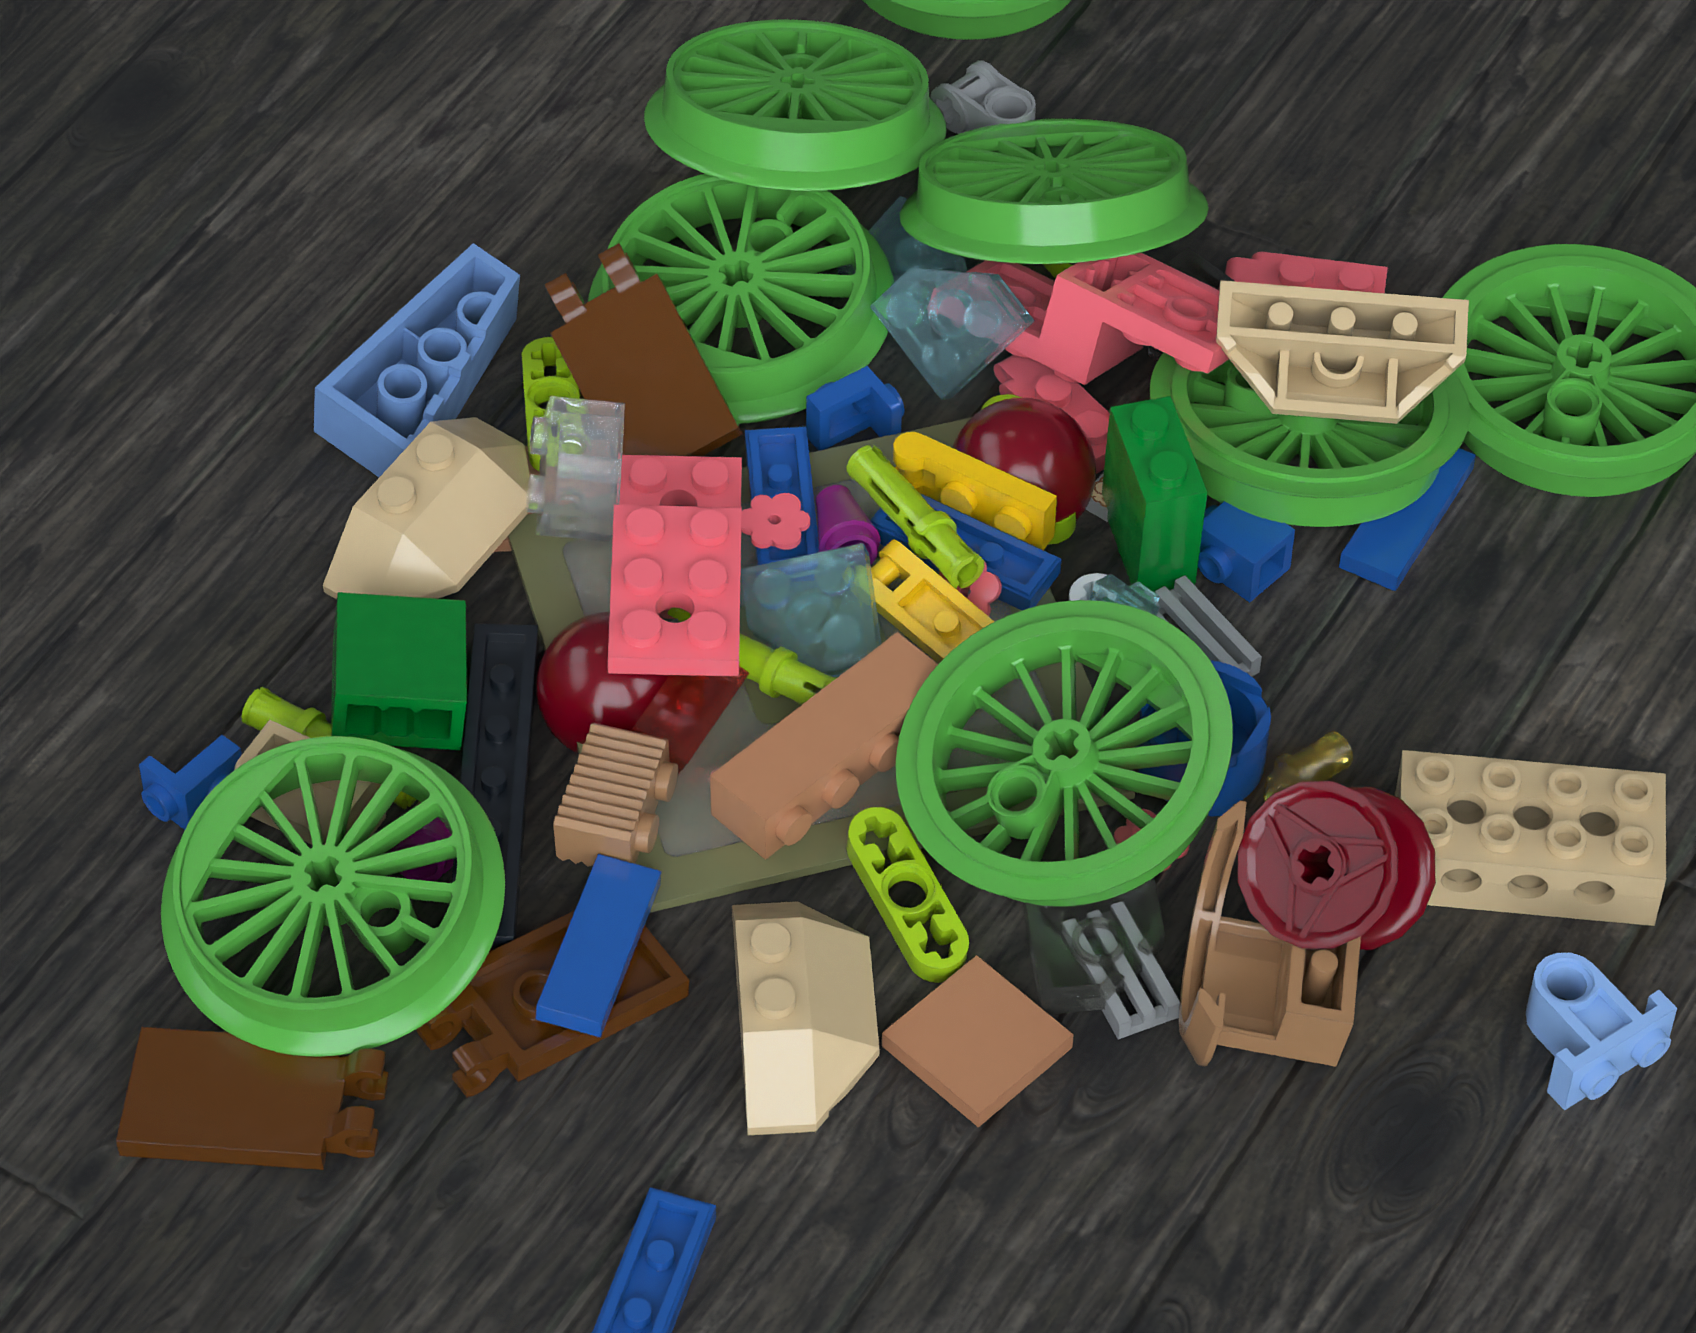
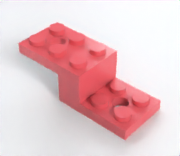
M1143 253L1105 260L1078 262L1059 273L1055 281L1019 263L986 260L938 287L932 308L952 318L953 323L959 328L971 332H980L1001 343L1009 353L1020 357H1029L1053 369V372L1059 378L1083 385L1141 350L1143 345L1152 346L1174 357L1176 363L1185 369L1198 372L1203 371L1207 374L1229 360L1222 347L1216 343L1219 290Z
M618 455L616 505H614L608 673L739 676L742 516L741 457ZM671 608H681L691 615L687 620L678 623L663 620L675 619L667 614Z

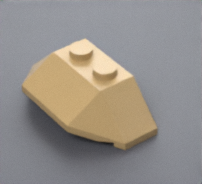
M1220 280L1216 343L1222 347L1223 352L1272 414L1397 424L1465 362L1469 300Z
M476 417L431 421L354 504L324 580V592L337 599L338 592L435 599L458 592L535 506L524 444Z
M800 902L732 905L748 1135L816 1132L829 1117V1111L849 1093L879 1057V1038L869 936Z

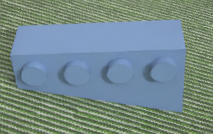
M473 243L315 387L314 432L380 477L431 421L457 418L516 321L520 275Z

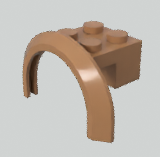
M1239 801L1218 818L1205 857L1191 919L1183 968L1179 1006L1180 1035L1199 1066H1207L1216 1046L1221 1045L1336 1067L1354 1023L1361 937L1335 948H1299L1272 936L1261 923L1221 916L1231 870L1244 832L1247 802Z

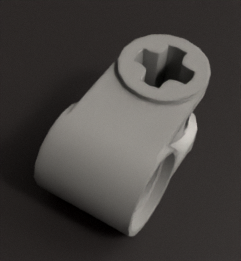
M976 61L967 68L966 75L953 84H940L931 92L930 97L941 110L946 122V128L958 134L991 125L1014 124L1035 120L1036 115L1034 96L1029 91L1017 86L998 73L991 64L985 61Z

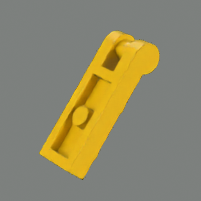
M906 432L900 434L893 443L895 468L919 493L1042 550L1046 548L1054 537L1056 495L921 433Z
M895 539L891 540L879 551L880 560L868 571L863 568L860 569L847 581L849 589L862 604L870 609H875L938 664L967 638L995 622ZM897 578L905 580L893 592L888 588Z

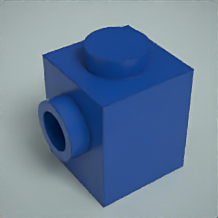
M1225 501L1219 506L1212 505L1205 510L1198 567L1207 579L1214 583H1223L1250 603L1290 569L1295 529L1286 523L1252 515Z

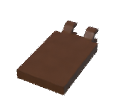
M620 243L598 254L615 287L589 302H584L576 285L570 281L566 273L544 284L566 323L550 332L616 461L618 460V455L702 457L743 434L664 283L658 274L641 281L628 254L624 252Z
M574 910L490 951L474 978L460 995L438 1015L417 1028L416 1032L430 1050H436L450 1043L462 1028H465L474 1041L462 1045L453 1052L452 1058L461 1069L452 1073V1079L466 1097H471L488 1088L496 1077L507 1068L519 1082L688 997L690 980L644 925L601 1038L536 1020L537 1003L575 912Z
M141 1027L116 1138L119 1155L324 1170L327 1153H341L358 1158L374 1157L379 1134L378 1129L373 1128L375 1109L364 1106H351L341 1111L344 1095L366 1100L385 1099L389 1073L383 1071L386 1058L385 1052L377 1049H360L346 1057L345 1055L322 1057L297 1056L255 1046L227 1032Z

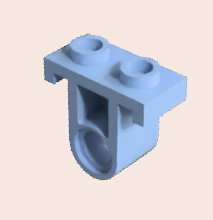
M1555 953L1545 957L1536 967L1525 1014L1527 1025L1532 1033L1555 1056L1547 1089L1549 1095L1566 1110L1585 1097H1588L1590 1100L1601 1097L1612 1088L1620 1075L1639 1064L1641 1067H1647L1655 1063L1665 1054L1671 1044L1669 1037L1677 1007L1658 990L1649 996L1645 1013L1642 1015L1604 974L1583 956L1573 953Z

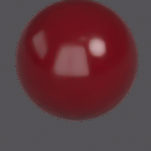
M1011 398L995 402L976 413L964 425L954 441L952 448L1056 495L1055 523L1068 518L1074 513L1077 521L1090 502L1096 478L1095 456L1091 443L1084 430L1073 417L1049 402L1033 398Z
M610 611L589 614L565 627L550 643L538 670L537 699L542 717L557 740L578 753L577 742L581 744L586 742V736L590 731L592 723L667 738L682 721L689 703V675L608 673Z

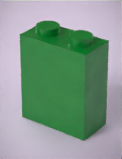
M1167 396L1110 407L1102 496L1108 509L1107 520L1135 596L1155 593V591L1164 586L1168 590H1172L1175 586V580L1186 576L1195 585L1207 489L1172 397Z
M338 592L333 635L331 736L369 739L390 746L461 750L467 704L466 601Z

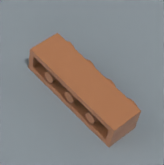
M896 632L710 775L711 815L765 860L784 845L790 846L797 843L807 833L813 822L831 808L838 809L847 804L856 793L858 787L877 772H886L896 765L897 746L906 714L922 684L938 664Z

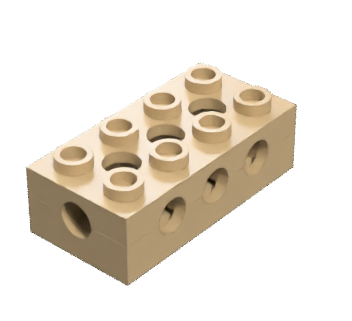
M1402 750L1395 796L1401 798L1423 820L1435 849L1436 884L1427 905L1655 926L1666 882L1665 773Z

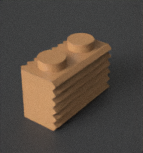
M596 723L591 724L590 731L586 736V742L583 744L582 752L579 754L577 764H575L574 773L571 774L570 783L567 784L566 793L563 795L562 803L559 805L558 813L554 818L555 848L558 858L562 861L570 859L575 864L583 862L589 867L594 865L598 854L635 864L640 852L651 853L659 827V816L654 814L659 800L670 802L678 777V765L670 762L668 739Z

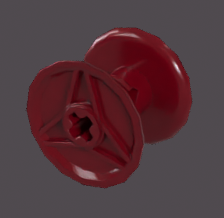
M1334 781L1299 782L1272 794L1249 819L1238 848V883L1250 913L1276 938L1299 948H1335L1361 937L1360 950H1373L1401 938L1424 914L1436 884L1435 849L1423 820L1399 797L1372 786L1346 787Z

